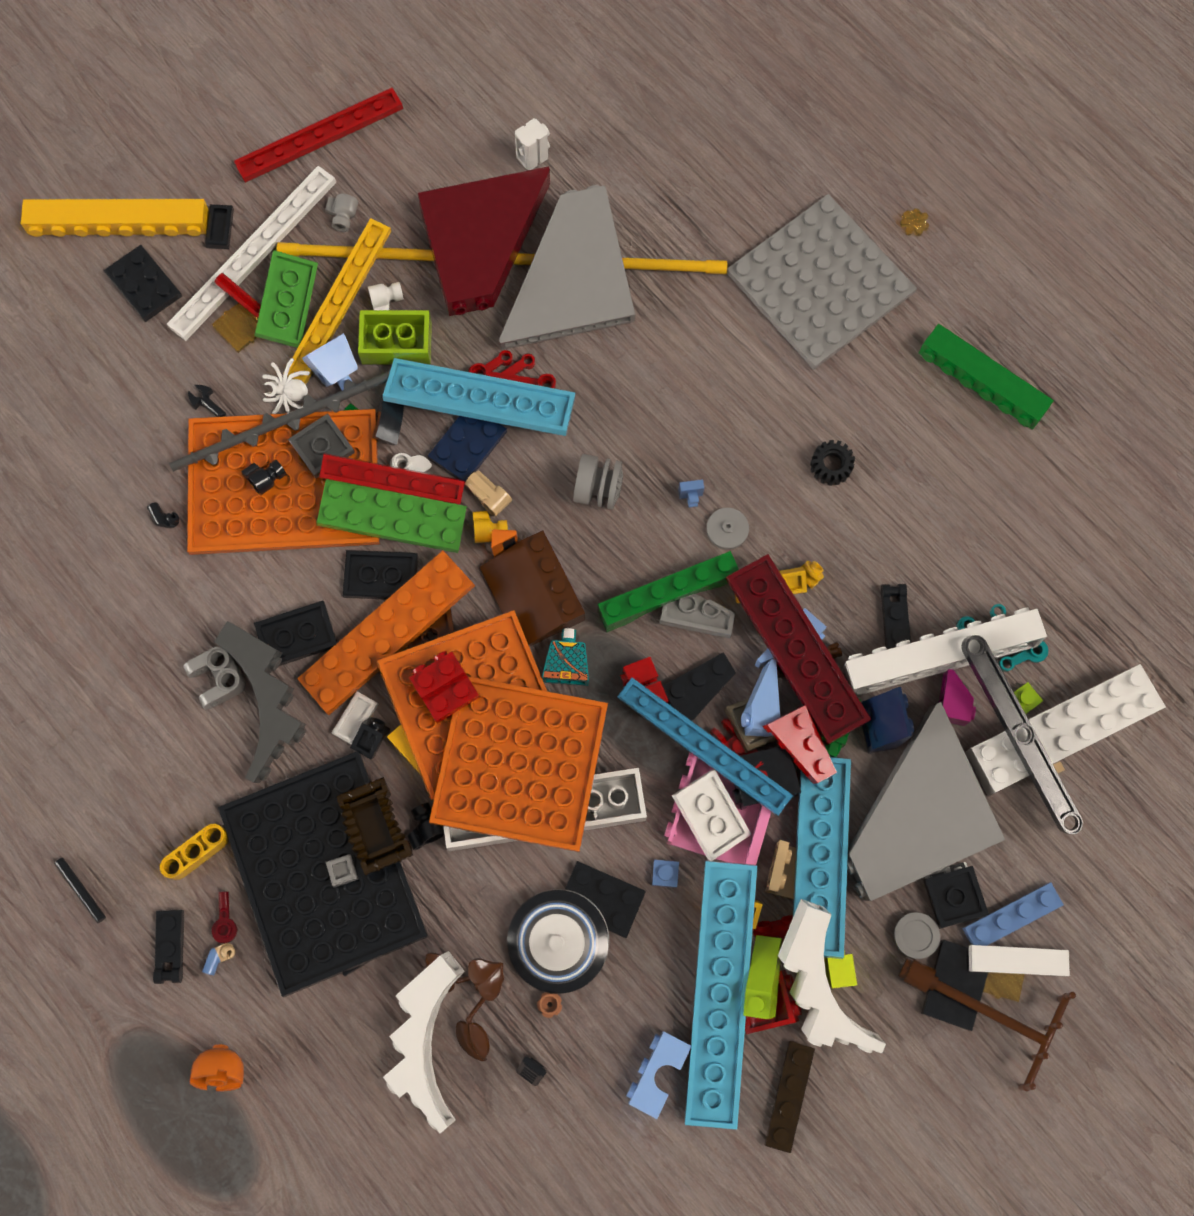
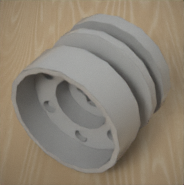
M582 454L575 483L573 502L589 505L593 495L597 496L598 507H602L604 497L608 498L607 509L613 510L622 487V461L616 460L614 470H610L611 459L607 458L603 468H599L598 456Z

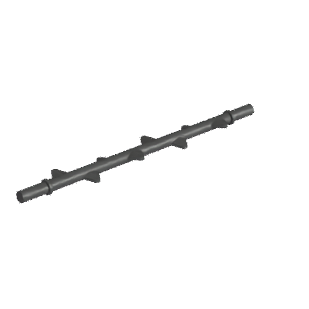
M388 372L369 380H363L362 383L357 385L347 379L345 380L343 391L319 401L306 395L304 396L302 408L276 419L266 413L263 415L261 425L237 435L224 429L222 430L221 442L197 452H191V454L170 462L169 465L173 472L190 464H197L202 459L215 465L217 464L218 453L243 442L255 447L260 435L286 424L295 431L299 430L300 418L326 407L335 413L338 412L341 401L365 391L369 392L370 389L386 383L389 374Z

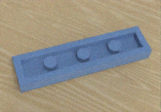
M1050 882L962 929L971 945L987 946L1064 904Z

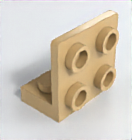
M779 840L775 845L765 892L794 899L796 848L789 846L790 842Z

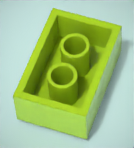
M360 310L358 354L362 365H392L394 358L431 365L432 321L429 310Z

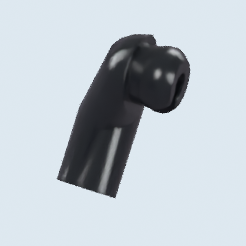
M158 502L147 506L157 526L174 528L179 524L178 514L172 512V514L163 513Z

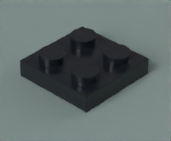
M973 866L923 880L939 929L989 915Z

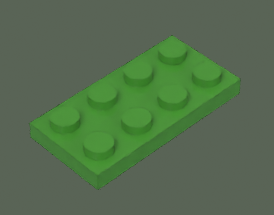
M273 250L254 334L255 337L298 348L305 329L318 266L317 262Z

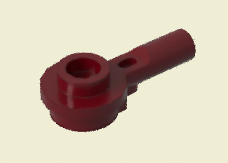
M219 892V919L213 924L211 932L215 941L229 943L235 939L238 929L236 923L229 916V892Z

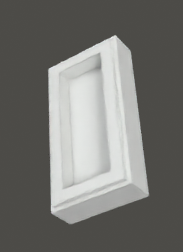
M357 691L331 733L351 745L362 722L371 718L379 704Z

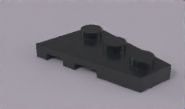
M723 652L663 685L669 704L693 721L733 678L736 672Z

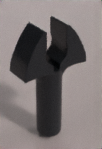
M195 385L196 389L202 393L203 398L194 397L188 391L189 400L195 410L199 406H205L216 417L226 416V412L210 399V395L214 393L210 387Z

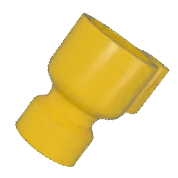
M488 511L472 512L475 543L491 542L492 530L494 529L508 530L507 520H499L497 523H493Z

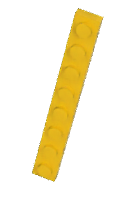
M372 218L369 219L293 355L294 361L290 366L287 378L290 374L298 371H309V375H300L292 378L303 381L305 385L308 383L313 371L302 358L331 341L391 233L390 227Z

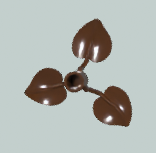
M432 952L426 954V967L441 954ZM476 958L469 962V976L458 978L455 983L459 984L471 980L482 998L470 1012L466 1022L459 1021L456 1024V1037L460 1046L468 1055L479 1061H486L490 1049L489 1038L486 1031L479 1024L472 1023V1018L485 1000L493 1001L499 996L502 983L504 982L503 963ZM455 984L451 986L448 992L454 990Z

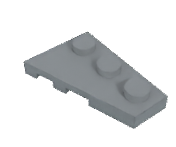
M692 594L663 605L659 624L730 638L735 613L712 600H706L697 594Z

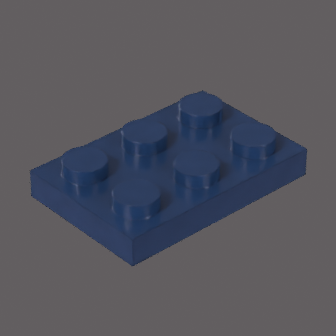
M459 416L429 453L428 459L456 479L466 482L468 477L478 470L507 433V428L499 423Z

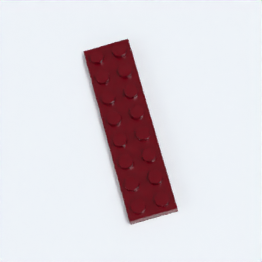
M769 554L726 577L728 584L803 706L806 705L815 726L826 744H831L869 722L871 718Z

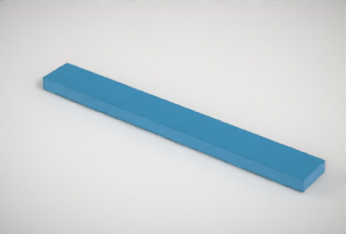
M634 678L629 680L617 696L620 701L775 815L779 816L793 797L783 787Z

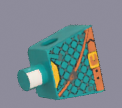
M564 628L562 629L561 641H551L542 674L544 683L588 686L589 674L586 645L584 642H576L577 630Z

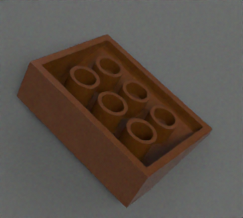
M543 530L519 541L480 566V570L502 614L515 611L529 647L562 632L564 628H570L585 621V612Z

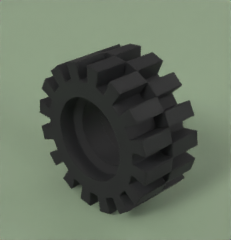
M829 440L828 444L825 441L816 448L810 466H812L811 472H815L814 477L816 480L821 478L820 483L824 484L827 481L829 486H832L834 482L835 485H839L841 481L845 482L850 476L855 465L853 464L855 456H852V449L847 450L848 445L846 443L844 446H841L842 441L838 440L835 444L834 440ZM830 455L836 456L841 461V467L838 470H830L824 465V459Z

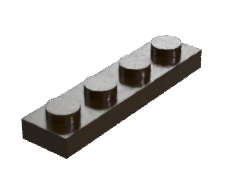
M791 1041L788 1043L764 1144L767 1147L787 1153L792 1151L815 1048Z

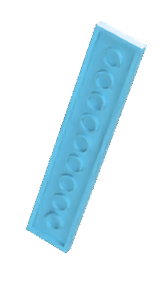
M705 861L685 1125L737 1129L746 1022V1016H743L750 969L757 865Z

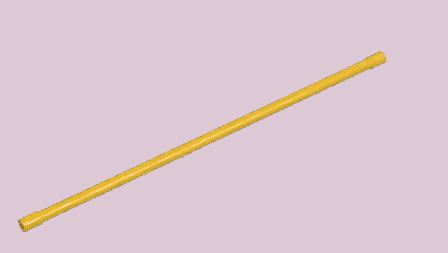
M277 243V251L296 257L348 258L354 246ZM382 248L376 258L434 261L430 249ZM518 253L514 264L531 265L535 254ZM622 257L625 269L727 274L726 260L697 261Z

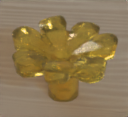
M917 208L913 209L912 213L908 210L903 213L904 219L900 221V225L902 227L907 226L905 230L906 235L910 236L914 231L916 236H921L923 230H928L929 224L926 222L928 219L927 213H921Z

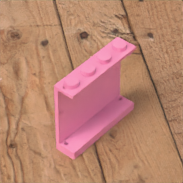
M689 752L686 765L690 766L687 776L682 775L678 789L684 788L714 769ZM717 772L734 802L732 790H735L734 784ZM674 801L671 811L675 813L673 823L668 822L664 836L668 837L667 844L706 856ZM760 803L748 806L741 810L739 804H735L751 835L716 859L728 863L756 865L771 811Z

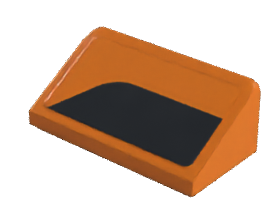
M492 530L491 548L494 557L518 543L516 530Z

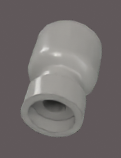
M339 194L337 198H328L325 211L331 215H336L333 217L332 228L340 232L349 231L351 224L349 219L355 216L359 203L355 197Z

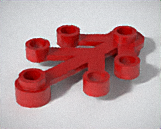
M508 350L501 351L499 356L485 365L476 363L468 370L470 373H482L486 376L538 386L549 383L551 385L550 388L556 389V379L551 374H542L538 379L516 375L524 369L529 370L535 366V358L532 354L523 355L521 360L501 373L493 371L501 365L509 366L512 363V353ZM503 356L510 357L507 361L502 360ZM526 359H531L532 363L526 364L524 363V361Z

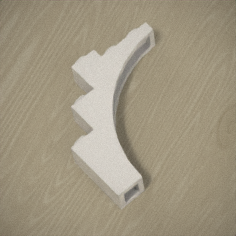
M800 899L778 957L784 963L786 969L797 973L789 992L795 999L796 1005L809 1010L801 1030L806 1035L808 1042L819 1047L822 1044L832 1047L834 1040L845 1045H849V1043L856 1044L859 1049L868 1053H872V1051L882 1053L886 1043L878 1034L861 1027L846 1016L831 993L824 962L825 937L831 913L823 906Z
M449 951L440 955L396 995L402 1010L409 1013L412 1017L389 1036L393 1041L394 1048L403 1054L405 1058L383 1077L387 1082L388 1089L399 1098L408 1092L414 1106L422 1110L427 1117L428 1124L439 1133H442L451 1125L455 1118L444 1103L433 1070L431 1041L434 1022L440 1005L449 989L465 972Z

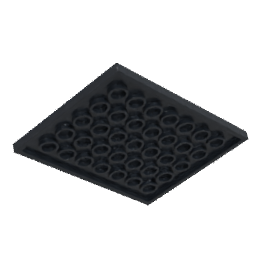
M359 751L218 807L282 997H287L429 937L401 862L392 863V865L385 866L380 871L377 870L365 875L360 864L361 861L356 857L358 853H354L351 849L354 845L348 842L350 837L344 833L348 827L343 825L346 819L340 815L344 811L339 807L336 796L370 782ZM351 854L358 880L333 887L326 862Z

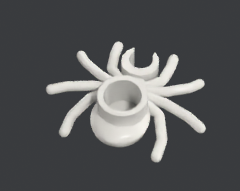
M290 358L283 377L274 362L271 363V366L275 369L278 377L266 374L262 376L264 379L275 380L264 384L272 386L273 392H266L264 394L273 398H263V401L276 402L279 400L272 414H276L279 411L283 401L287 413H290L288 403L297 409L303 407L292 401L303 400L304 396L308 393V389L303 381L292 378L300 375H309L310 372L298 371L290 374L287 378L290 366L294 361L293 358Z

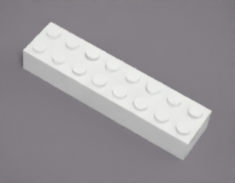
M1027 607L1015 611V615L1006 617L1005 614L992 617L990 622L983 624L981 621L969 623L965 629L949 628L943 631V635L934 637V634H927L920 637V641L910 643V640L897 643L895 648L888 650L886 647H880L872 650V654L863 656L862 653L854 654L848 657L849 660L845 662L842 673L856 696L944 673L948 669L955 670L969 666L961 649L963 640L968 636L979 635L983 637L994 657L999 658L1035 648L1047 635L1038 609L1029 610ZM973 639L969 642L968 648L973 654L979 652L980 644L977 640Z
M1139 664L1030 718L1029 721L1052 764L1158 712L1166 706L1143 667ZM1023 727L1019 728L1016 732L1017 739L1021 742L1027 739L1028 733ZM1006 731L965 752L987 796L1029 776Z
M639 768L594 775L584 830L646 821L647 815ZM444 826L446 848L448 851L518 841Z

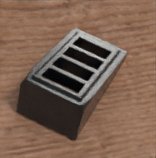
M526 1055L516 1072L529 1083L537 1086L547 1073V1068L530 1055Z

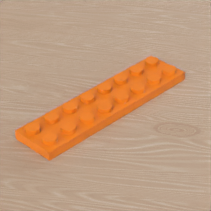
M442 550L297 679L328 715L332 714L380 671L377 660L403 651L475 587L474 583Z

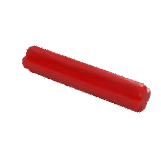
M224 273L219 274L215 279V283L258 318L261 304Z

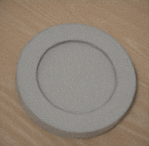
M721 508L709 517L706 532L709 540L715 546L731 550L745 542L749 533V524L746 517L740 511L733 508Z
M918 912L909 913L901 917L895 925L893 933L894 942L903 955L912 959H923L932 955L938 948L940 942L939 928L928 915Z

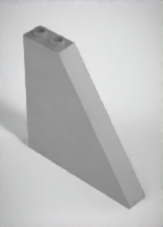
M592 185L586 190H569L560 195L499 338L501 350L635 321V311L605 186Z
M941 702L928 708L848 846L847 871L850 875H854L857 882L854 885L859 897H864L865 901H873L1005 840Z

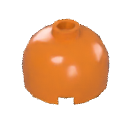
M214 1045L213 1049L205 1050L193 1062L190 1084L202 1090H207L208 1085L215 1086L216 1091L221 1092L239 1089L241 1084L243 1085L244 1064L241 1057L234 1051L229 1050V1047L226 1045Z

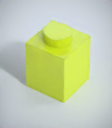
M844 950L843 959L824 958L825 972L830 989L857 985L853 954L845 955Z

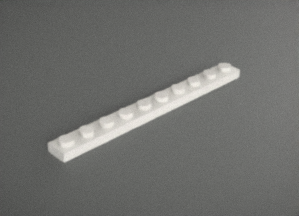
M317 166L167 323V326L187 341L229 296L228 293L215 283L216 277L224 273L239 286L277 246V243L336 184L335 178Z

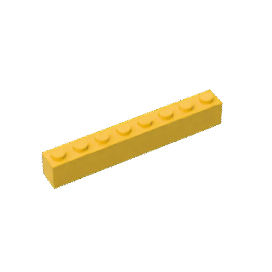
M23 199L21 225L28 235L35 237L42 235L58 237L65 235L81 237L87 235H100L104 237L110 235L177 236L182 234L199 236L207 232L209 209L204 199Z

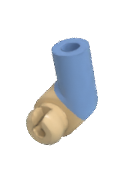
M224 943L212 948L209 951L202 972L214 976L220 962L234 957L235 948L233 945Z

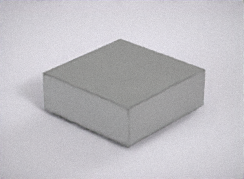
M351 854L326 862L333 887L358 880Z

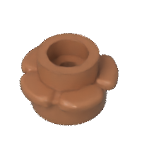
M543 993L541 999L537 1001L538 1010L547 1018L558 1015L562 1010L561 997L554 993ZM548 1002L552 1003L551 1007L547 1006Z

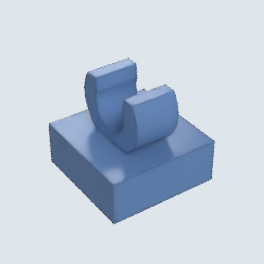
M703 479L680 482L678 488L679 499L687 498L688 508L698 507V497L703 496L704 492Z

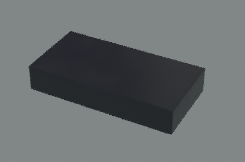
M210 204L205 240L206 248L229 249L234 213L232 205Z

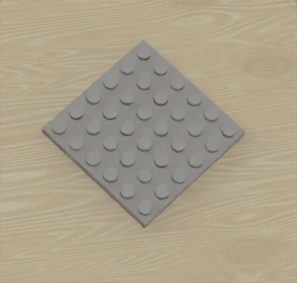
M829 194L727 268V275L813 370L912 296L917 290L912 282Z

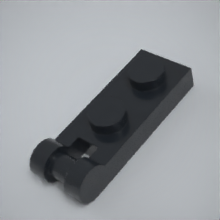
M882 584L885 647L888 650L895 648L896 644L902 641L910 640L911 643L907 585L898 584L897 586L890 587L889 584ZM890 596H898V602H891Z
M184 910L156 911L154 984H163L164 981H172V983L182 982ZM165 963H173L172 970H165Z

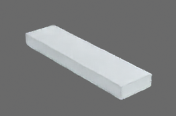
M969 945V971L1070 976L1069 950Z

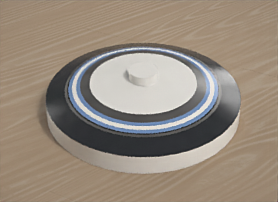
M547 890L528 899L515 913L508 930V953L516 972L532 987L554 994L573 992L591 982L602 969L609 950L608 927L600 910L585 896L570 890Z

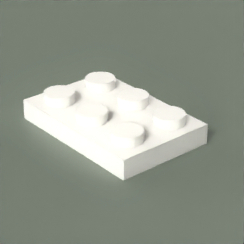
M710 770L672 795L708 861H713L751 835L715 770Z

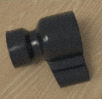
M276 459L269 463L266 469L252 463L241 471L260 496L273 488L276 479L280 480L287 475Z
M429 803L421 804L411 810L414 820L419 822L418 826L407 836L413 850H418L422 846L432 843L445 835L443 826L429 823L432 811Z

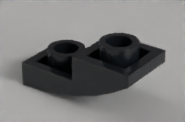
M383 394L381 395L376 412L378 419L372 438L393 446L397 445L404 405L383 401Z

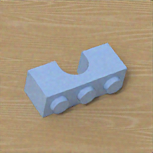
M662 1031L661 1035L655 1034L649 1047L653 1052L649 1060L643 1059L638 1070L642 1075L637 1084L635 1082L631 1084L626 1097L630 1098L629 1105L655 1119H658L668 1098V1094L658 1089L655 1084L654 1077L656 1071L664 1065H670L681 1070L691 1049V1045Z

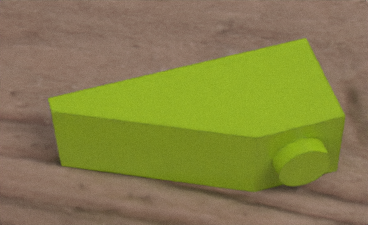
M756 935L745 991L743 1016L762 1019L776 1017L781 961L778 954L782 946V938Z

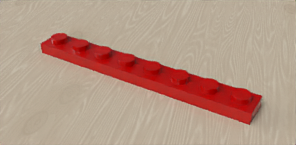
M393 87L234 160L235 166L246 183L402 110L403 105Z

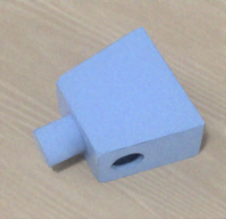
M344 333L302 358L326 387L337 382L342 391L345 380L349 379L352 381L349 374L358 369Z

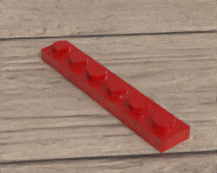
M327 453L323 454L319 476L320 478L455 504H461L465 481Z

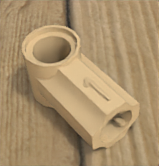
M479 470L473 472L465 482V487L481 501L483 507L494 517L512 502V498L502 487H496Z

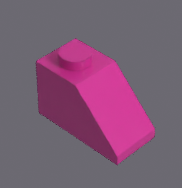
M948 669L943 674L939 702L942 703L951 724L966 726L971 720H974L976 714V706H973L974 698L955 671Z

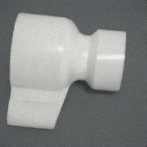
M400 282L392 283L389 287L384 284L368 286L373 310H389L391 300H404Z

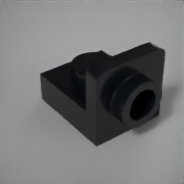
M368 718L362 722L350 748L359 751L360 754L369 759H373L384 736L389 734L390 728L385 726V723L378 718Z

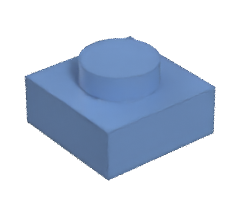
M654 860L652 886L677 888L679 862Z

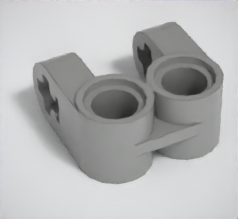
M222 647L211 648L183 665L189 678L197 677L211 670L215 678L216 686L199 696V700L205 710L216 707L239 695L246 686L245 678L240 673L235 659ZM220 656H224V663L221 666H216V660ZM230 677H235L234 685L227 687V680Z

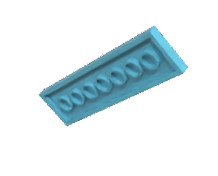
M397 358L393 360L383 393V401L562 436L567 434L575 400V392Z
M830 757L837 773L819 783L813 784L800 770L799 785L801 793L798 799L793 917L800 899L825 907L831 913V918L825 937L824 957L843 959L851 759Z

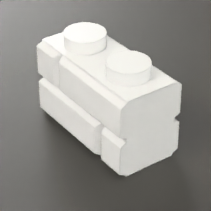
M534 118L527 122L526 126H521L515 130L516 156L526 170H532L538 166V163L541 164L548 159V148H550L547 137L550 135L548 128L545 124H540Z

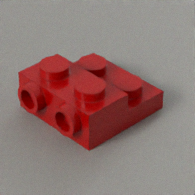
M447 651L439 653L434 657V663L427 667L425 664L416 667L412 671L413 675L409 677L437 723L480 697L452 651L450 653H447Z
M786 970L779 972L776 1017L762 1019L746 1016V1034L799 1021L798 1016L802 1015V1009L796 1005V1001L789 993L794 979L791 974L787 975Z

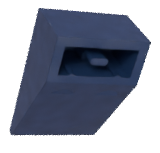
M901 687L894 688L861 702L871 718L869 722L862 725L868 754L897 749L912 736L914 725L912 719L907 716L908 699L905 693L902 694Z

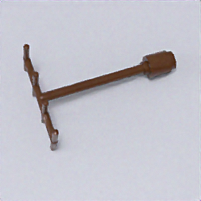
M907 958L898 975L904 979L903 982L924 993L928 989L931 991L935 989L1041 1044L1038 1053L1031 1056L1034 1062L1024 1084L1018 1086L1021 1091L1035 1090L1034 1080L1043 1060L1050 1057L1049 1053H1047L1056 1030L1063 1027L1060 1021L1069 1000L1074 999L1076 994L1070 992L1057 997V1001L1060 1003L1051 1023L1044 1027V1030L1047 1031L1044 1035L938 980L939 977L935 975V969L916 959L912 961Z

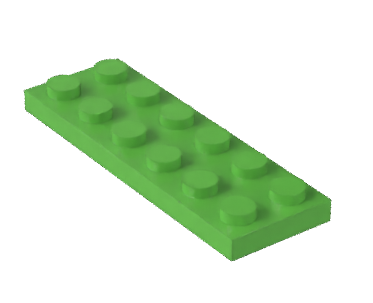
M326 479L317 526L458 553L467 506Z

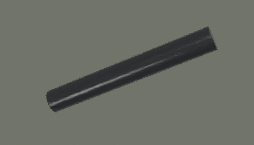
M58 859L54 863L95 921L97 923L102 922L106 918L104 913L65 859Z

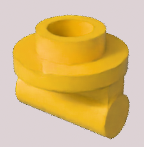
M806 561L801 566L806 570V584L810 589H813L824 578L823 568L816 561Z

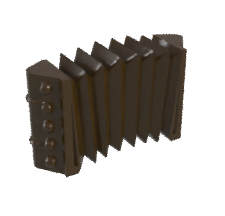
M384 777L336 796L339 807L344 811L340 815L346 819L343 825L348 827L344 833L350 837L348 842L354 845L351 849L354 853H358L356 857L361 861L360 864L365 875L377 870L380 871L385 866L414 856L410 843L404 840L406 836L400 833L402 830L398 827V822L394 820L396 816L392 812L394 810L391 806L393 802L388 799L391 792Z

